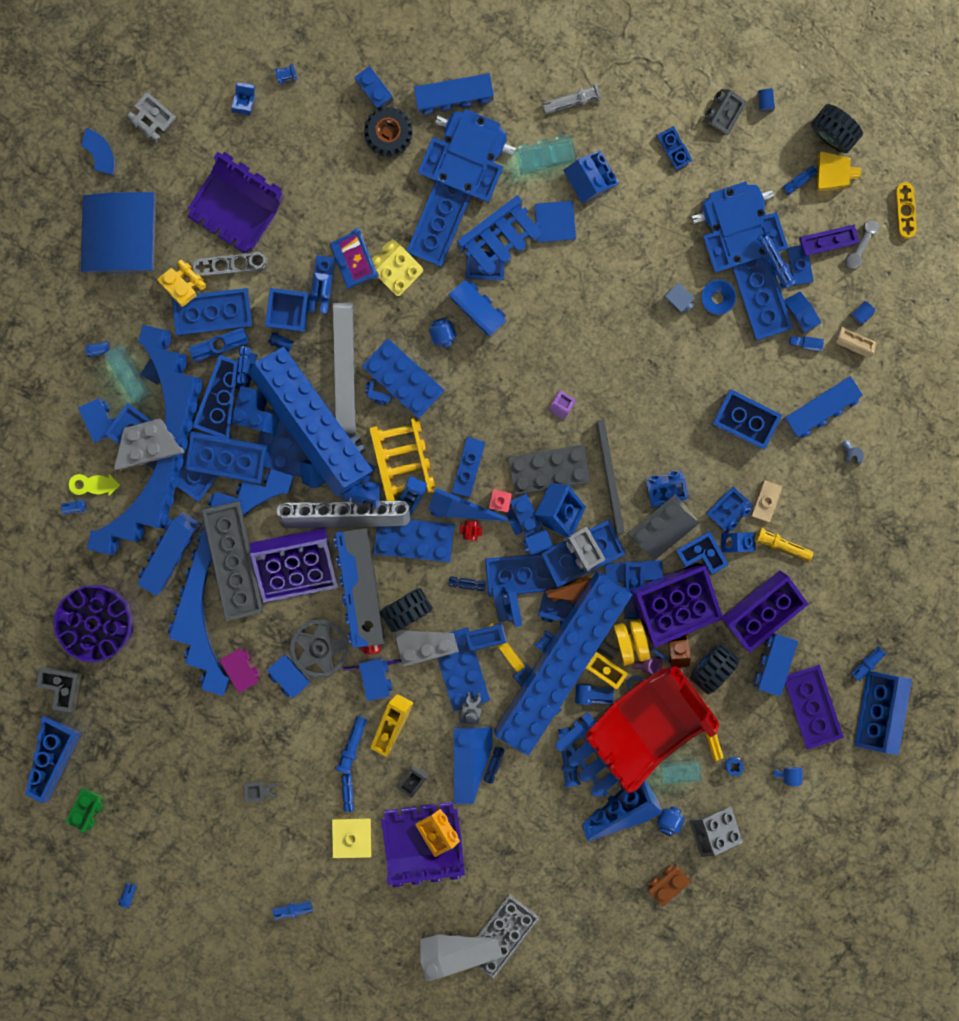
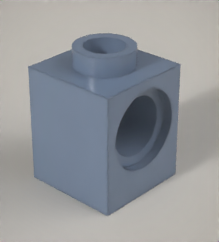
M679 282L664 297L679 313L683 310L687 313L694 306L692 301L695 298Z

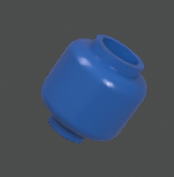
M445 318L433 321L431 323L432 326L429 328L433 343L435 345H442L443 348L452 345V340L457 336L452 321Z
M671 806L670 809L665 808L662 810L657 820V826L661 833L672 837L679 834L685 818L681 815L680 809Z

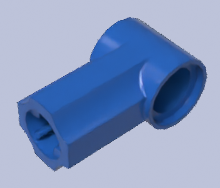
M576 684V704H613L614 688Z

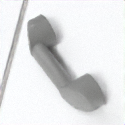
M869 220L864 224L863 231L865 234L855 253L849 255L845 260L847 268L855 270L862 264L861 256L868 242L880 229L879 224L875 220Z

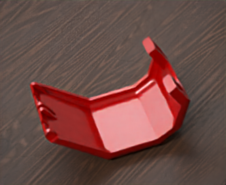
M673 666L655 672L616 700L586 732L585 739L593 750H597L596 754L605 765L608 764L607 768L616 780H620L619 784L626 793H632L641 786L660 762L702 732H706L710 738L716 735L719 729V722L681 670Z

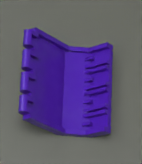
M217 151L214 156L215 164L188 207L191 211L187 217L197 224H200L205 219L202 224L203 228L214 235L220 229L221 232L218 235L220 239L230 245L236 239L237 242L234 248L246 254L249 249L254 250L277 214L284 195L281 193L282 189L274 183L270 186L265 182L266 178L256 173L253 175L249 172V167L241 162L238 165L232 161L234 159L226 152L221 154Z
M453 802L439 803V807L447 816L448 822L457 833L460 842L452 849L434 857L415 825L418 821L435 813L436 804L421 805V813H417V806L401 808L402 815H398V809L384 810L385 817L381 818L387 860L388 885L401 887L404 886V883L409 882L412 885L422 884L424 880L440 882L442 878L450 877V880H457L465 875L457 808L453 809Z

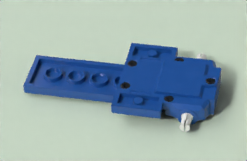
M467 109L464 112H454L448 120L437 117L435 124L445 127V136L443 141L432 137L418 171V174L434 180L435 184L407 252L439 267L443 266L471 196L487 203L490 202L504 166L494 163L496 158L503 151L513 156L516 148L506 144V132L500 128L501 123Z
M745 181L709 193V198L702 203L701 213L691 216L693 224L704 221L712 231V233L704 235L703 240L714 273L732 268L755 340L757 341L793 329L777 277L773 274V266L757 238L763 233H769L778 252L789 248L777 212L768 215L765 212L764 201L774 198L773 191L762 193L757 185H747Z

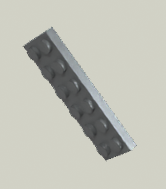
M240 501L201 509L225 621L262 613L263 609Z

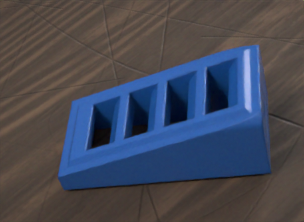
M412 476L407 480L397 501H404L410 505V516L423 497L427 486L426 482Z

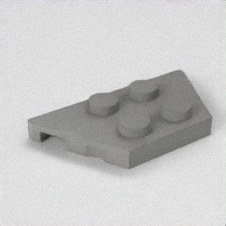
M161 419L124 428L115 470H122L183 454L184 450L178 446L174 440L175 437L167 430V426Z

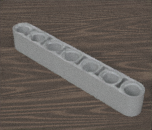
M333 303L336 420L347 435H356L353 303Z
M380 501L379 507H373V502H365L364 504L356 502L283 503L277 507L279 523L284 528L405 526L411 519L409 506L404 501Z

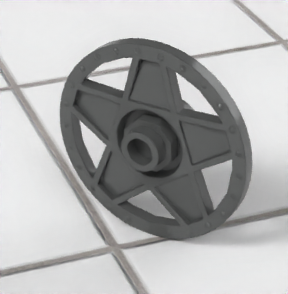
M312 620L300 626L294 633L290 645L291 657L297 668L303 673L313 677L329 676L338 671L344 664L348 654V642L345 634L336 624L327 620ZM319 624L314 635L301 632L310 625ZM329 626L339 633L342 640L330 639ZM295 642L305 650L299 660H297L295 654ZM344 651L341 661L334 668L332 655ZM317 663L324 673H315L305 668Z

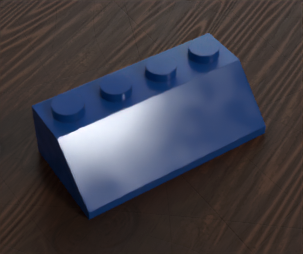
M875 671L867 673L854 746L887 754H899L912 683L911 678Z

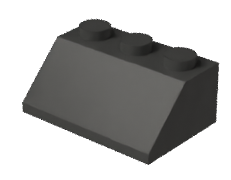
M674 494L635 526L629 534L643 550L657 559L700 522L678 496Z

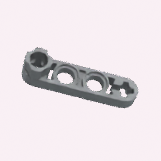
M257 251L248 254L200 258L194 262L193 271L203 277L261 271L267 267L268 260L264 254ZM257 257H260L261 260H263V262L259 266L255 263L253 264V261H256ZM239 258L245 260V266L242 269L235 267V261ZM220 260L226 262V268L223 271L216 269V263ZM209 261H212L213 272H210V268H205L202 273L197 269L201 262L205 266H209Z

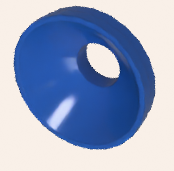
M713 280L704 287L701 301L708 312L722 315L734 307L736 292L729 282ZM714 293L722 294V303L716 304L712 301Z

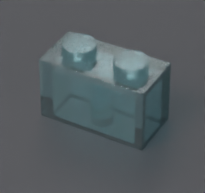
M698 759L660 762L661 781L663 784L702 781L701 763Z

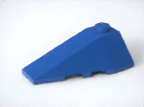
M436 488L428 510H431L430 515L440 519L442 516L507 521L508 519L505 516Z
M454 727V804L474 803L492 749V727Z
M646 780L632 793H626L623 787L620 786L622 789L615 796L611 795L607 799L609 802L602 809H597L582 824L588 841L647 822L662 813L659 801Z

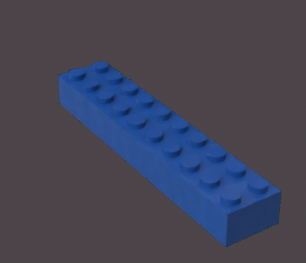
M596 570L494 729L495 736L527 756L530 755L630 600L632 593L627 588Z

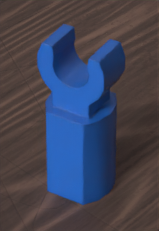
M791 336L789 339V345L802 346V349L819 352L823 349L824 339L804 336V338Z

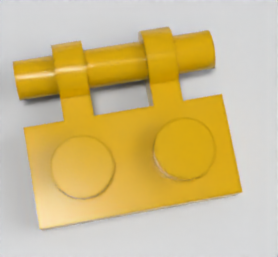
M179 260L177 262V266L180 268L178 272L171 268L161 275L157 281L183 307L197 296L194 289L198 287L200 290L206 288V284L199 274L196 275L192 271V267L188 263L185 264L183 260ZM188 276L191 281L186 283L183 278Z

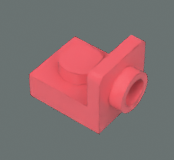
M493 490L489 508L508 512L512 494Z

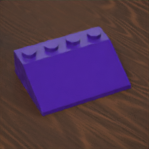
M326 528L250 543V555L263 603L338 588Z
M695 563L630 590L635 610L653 647L721 620L720 618L723 617L706 565Z

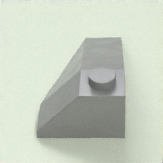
M436 934L420 939V961L426 982L503 957L497 938Z

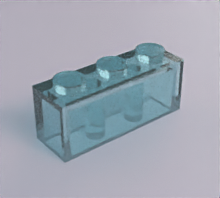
M566 134L558 135L555 137V140L548 141V139L539 140L537 144L531 146L529 143L522 144L515 150L521 175L577 160L572 136H567Z
M119 344L104 354L133 404L138 405L153 395L123 345Z

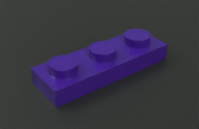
M855 224L799 238L803 257L860 243Z

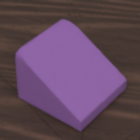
M560 390L548 410L564 420L576 399Z

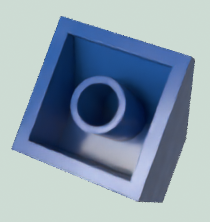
M550 483L535 516L545 527L568 537L574 533L586 506L569 485Z

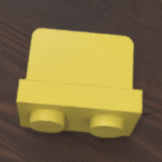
M393 239L383 246L382 251L378 255L371 258L379 274L378 278L396 296H400L423 272V268Z

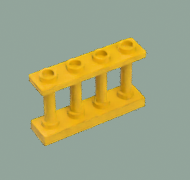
M414 417L411 418V425L386 431L378 430L377 426L369 428L387 501H396L395 497L401 494L405 486H392L390 479L394 478L393 476L423 469L425 476L423 482L427 483L428 493H432V488H435L433 476L429 477L428 469H431L429 459L424 458L423 451L426 450L424 439L420 440L418 433L422 432L420 421H415ZM414 432L416 443L389 450L387 448L383 449L381 441H385V438ZM419 451L421 462L396 468L387 467L386 460L389 457Z

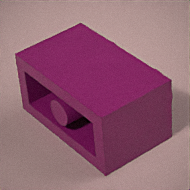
M242 647L220 659L238 693L259 682V677L261 676L256 666L253 667L250 663V654L246 649L243 651Z

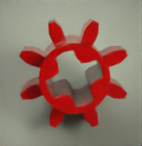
M465 520L464 525H460L459 534H463V540L477 541L478 536H482L483 527H479V522Z

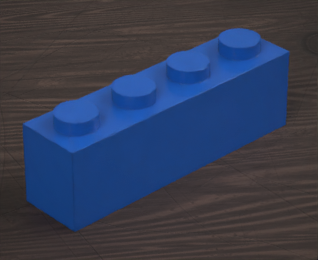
M490 73L414 87L418 113L422 112L423 115L432 114L434 110L438 109L449 111L454 106L466 108L472 106L471 103L479 102L480 105L488 104L491 102L490 100L494 99Z
M849 376L783 419L795 438L799 436L804 438L812 433L810 429L814 426L818 428L828 422L826 419L833 415L835 418L844 412L843 408L847 405L853 407L859 403V398L863 394L852 377Z

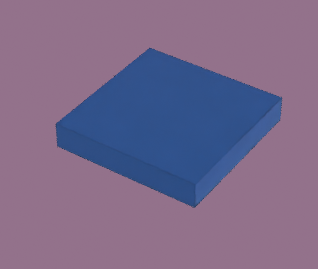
M573 201L535 204L536 223L538 222L541 225L539 228L541 236L538 239V243L576 240Z

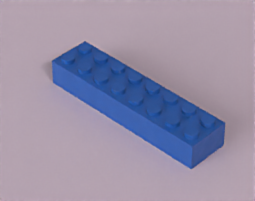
M284 347L256 361L247 372L336 497L369 476L373 470Z

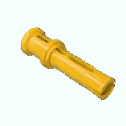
M763 527L759 529L755 538V543L757 544L762 543L769 546L771 550H781L808 563L811 561L814 553L811 550L782 539L777 533L772 534L765 531Z

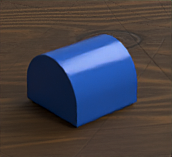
M772 88L758 91L760 111H774L775 103Z
M864 301L851 316L860 326H863L874 315L876 309L867 301Z

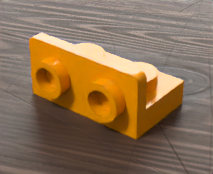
M441 809L415 824L434 857L452 849L460 842L457 833L453 830L447 816Z

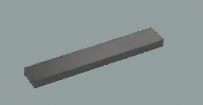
M603 419L598 420L596 425L615 532L622 534L625 532L605 420Z

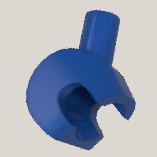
M795 766L784 768V770H774V777L784 778L786 785H802V768Z

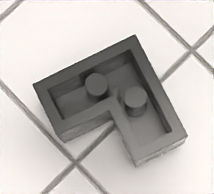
M44 666L39 668L36 687L55 690L52 709L71 713L76 710L82 673Z

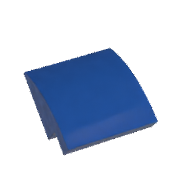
M117 192L83 195L81 272L139 274V271L154 272L156 194L154 192Z

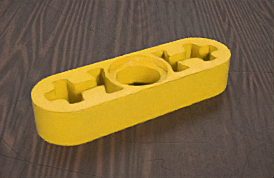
M903 182L895 189L898 234L904 239H909L917 231L915 196L913 186L908 182ZM903 186L906 190H909V193L906 194V200L910 199V202L900 203V200H904V194L900 193ZM907 205L911 208L909 216H904L901 213L902 206ZM912 218V221H908V227L912 228V231L907 235L906 231L902 230L906 227V221L902 222L901 219L907 220Z
M508 643L497 645L517 673L525 668Z

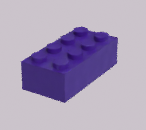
M779 570L720 619L740 646L750 653L809 604L789 576Z

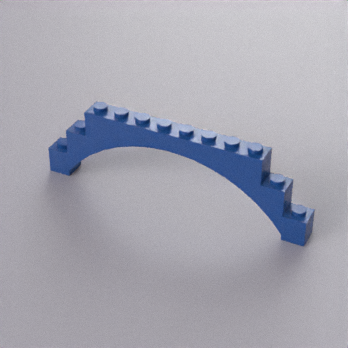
M142 325L138 344L144 346L158 372L165 401V425L167 430L175 437L174 440L178 446L182 447L185 451L188 446L189 431L193 426V415L197 409L198 395L202 390V379L182 374L186 367L187 356L167 350L171 343V332ZM184 453L158 460L150 480L133 504L110 524L97 531L91 530L87 549L116 555L120 546V538L140 542L144 535V525L164 529L169 521V511L174 502L173 495L178 485V475L183 465Z
M271 469L265 475V487L243 481L242 484L239 483L236 490L238 498L215 492V495L211 494L208 505L213 507L240 501L244 517L256 506L270 498L283 493L289 494L295 476ZM204 526L203 531H200L198 534L197 542H199L197 550H193L191 556L193 564L191 568L188 567L185 578L188 580L186 586L181 588L179 597H182L180 605L176 604L173 615H176L175 621L170 623L168 633L170 634L169 639L191 645L190 648L187 647L184 654L185 664L207 671L202 674L200 684L203 685L201 689L224 696L230 682V677L226 675L213 652L204 618L205 585L212 563Z

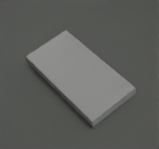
M508 894L477 935V937L497 938L503 957L478 965L477 967L494 979L540 917L512 895Z

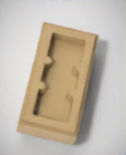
M842 327L836 340V344L868 358H872L877 343Z
M764 480L751 516L770 523L783 486Z

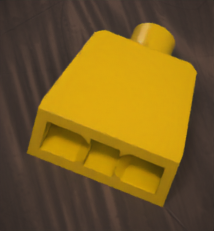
M819 152L817 155L816 191L847 188L850 184V179H860L861 168L850 167L851 158Z

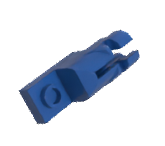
M316 255L308 306L309 312L316 313L317 302H322L320 313L327 314L336 261L334 257Z

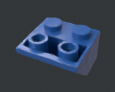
M601 151L577 159L563 170L582 203L599 196L619 184Z

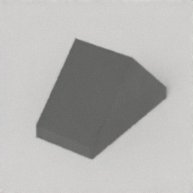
M413 763L396 788L413 798L428 778L429 773Z

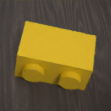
M597 651L586 666L589 671L616 689L619 688L628 675L625 670Z

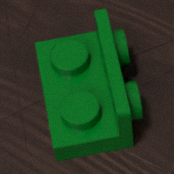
M83 787L65 823L81 830L83 834L88 830L91 831L96 822L93 820L95 814H99L103 808L104 803H102L104 797Z

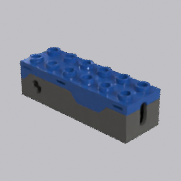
M369 528L338 532L336 537H333L334 548H338L339 556H336L337 567H341L342 575H339L340 587L344 586L345 594H342L343 606H347L348 611L345 614L346 625H350V632L347 633L348 642L353 645V648L360 649L366 655L377 654L381 651L380 644L385 643L382 615L380 614L381 607ZM367 621H371L373 624L370 630L364 627Z

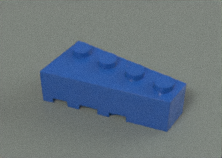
M183 512L174 520L170 519L164 528L167 530L165 535H161L156 542L158 548L155 552L152 551L147 559V562H149L146 568L143 567L138 577L140 580L137 585L158 596L174 573L175 569L173 567L177 566L184 556L182 551L186 550L194 538L191 535L200 529L202 523Z

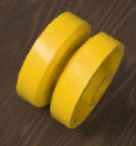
M640 619L630 621V634H628L624 623L613 625L624 666L634 663L633 651L636 652L640 662L650 659L648 639Z

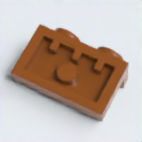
M676 863L673 866L671 864L662 871V876L659 878L655 877L648 883L647 891L662 907L691 883L690 879Z

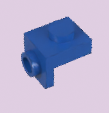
M237 82L231 110L234 113L251 115L255 100V86Z
M375 379L367 382L365 393L368 394L367 398L374 399V403L386 406V402L391 403L392 395L374 391Z

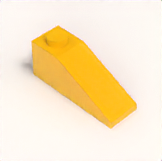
M399 694L394 696L386 707L370 749L388 757L413 706L412 701Z

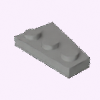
M410 630L395 632L403 667L459 652L454 633Z

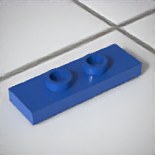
M467 437L452 493L471 497L485 446L484 441Z

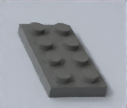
M584 444L508 457L515 495L547 490L550 483L571 486L590 482Z

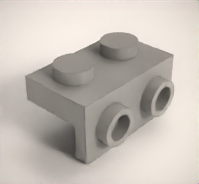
M587 526L566 537L568 541L566 546L571 553H575L577 557L575 561L580 570L589 571L606 560Z

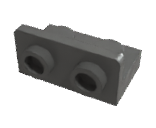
M721 89L716 93L712 106L706 111L703 122L712 125L724 135H729L747 101L732 90Z

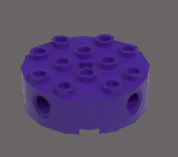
M87 585L73 590L60 601L54 615V632L60 645L70 656L83 662H99L117 655L128 644L133 633L134 616L129 603L118 591L105 585ZM95 619L98 625L93 628V624L90 621Z

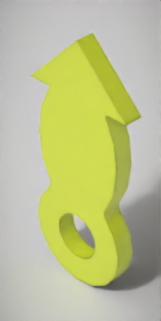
M77 474L69 480V489L76 495H83L87 492L92 494H105L109 492L110 496L120 486L110 474L109 478L100 475L88 478L85 475ZM76 481H83L84 486L82 489L75 487Z

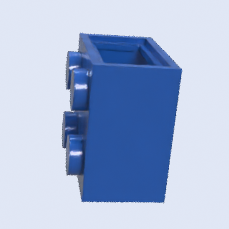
M270 288L265 327L305 333L310 294Z

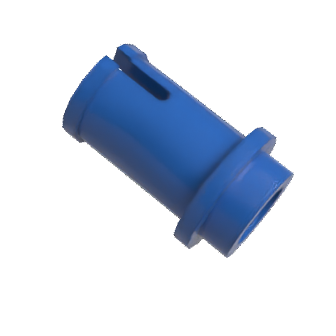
M272 332L268 343L271 344L270 346L284 347L289 353L294 341L278 335V332Z
M108 341L94 345L89 343L88 346H85L87 357L94 358L97 355L110 353Z
M78 499L75 502L61 503L62 514L78 512L83 514V512L87 511L86 501Z
M125 883L121 898H118L119 906L128 909L130 905L132 906L133 903L131 901L137 888L136 885Z

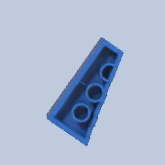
M219 355L192 427L215 436L229 438L238 361Z
M42 716L36 752L33 755L32 770H30L25 795L40 803L49 802L82 732L51 716Z

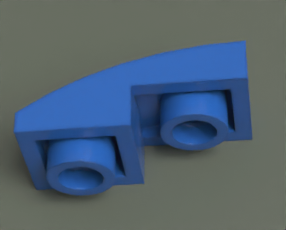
M674 126L656 135L675 170L693 161Z

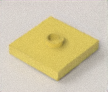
M371 818L332 819L333 858L372 857Z

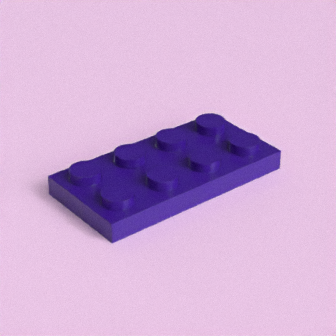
M817 664L788 674L785 686L806 749L808 750L844 738L820 665Z

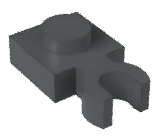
M470 692L466 693L467 703H462L459 716L460 723L479 724L482 709L481 704H479L481 701L480 693H477L476 698L473 699L470 698Z
M264 781L245 782V802L265 801V796L269 798L278 797V794L270 792V788L277 787V783H271L264 787Z

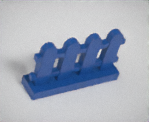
M518 195L457 240L459 250L461 252L467 250L465 255L474 258L479 264L477 269L480 272L484 271L488 275L493 274L496 269L494 264L496 260L499 259L502 263H508L511 259L509 250L514 247L516 251L522 252L526 247L525 238L529 236L532 240H538L541 236V231L539 230L541 225L538 222L534 224L526 214L528 213L526 207L521 208L522 200ZM517 222L525 232L519 235L512 227L513 223ZM500 233L509 241V244L505 247L496 237ZM486 244L494 253L491 258L482 250V247Z
M587 712L579 717L580 723L577 721L573 723L574 728L565 735L560 733L557 736L559 740L555 743V748L558 751L567 749L571 753L567 758L568 765L577 766L579 764L583 770L579 773V779L583 782L592 780L595 785L591 788L590 792L594 797L601 795L606 797L609 794L607 790L617 782L619 783L620 780H616L611 772L600 781L596 778L595 775L603 768L608 767V764L605 765L599 756L588 766L583 761L591 753L594 752L596 754L597 751L596 749L593 750L585 739L586 732L595 724L594 719ZM583 737L586 743L575 751L571 745Z

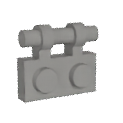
M148 92L135 105L140 111L137 116L133 112L127 115V118L135 128H140L148 139L151 138L155 142L161 137L156 133V130L160 128L165 132L177 119L174 114ZM145 117L153 122L150 127L143 122Z

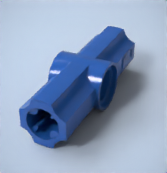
M242 327L193 345L189 349L194 363L248 344L249 341ZM218 340H222L224 343L221 350H216L214 347L215 342Z

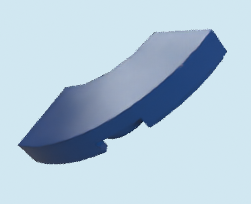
M86 128L81 147L89 150L93 155L95 161L94 170L114 176L115 159L109 144L100 134Z

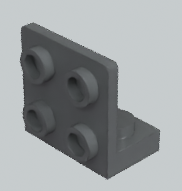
M731 807L724 808L707 817L689 820L701 857L716 856L743 843Z

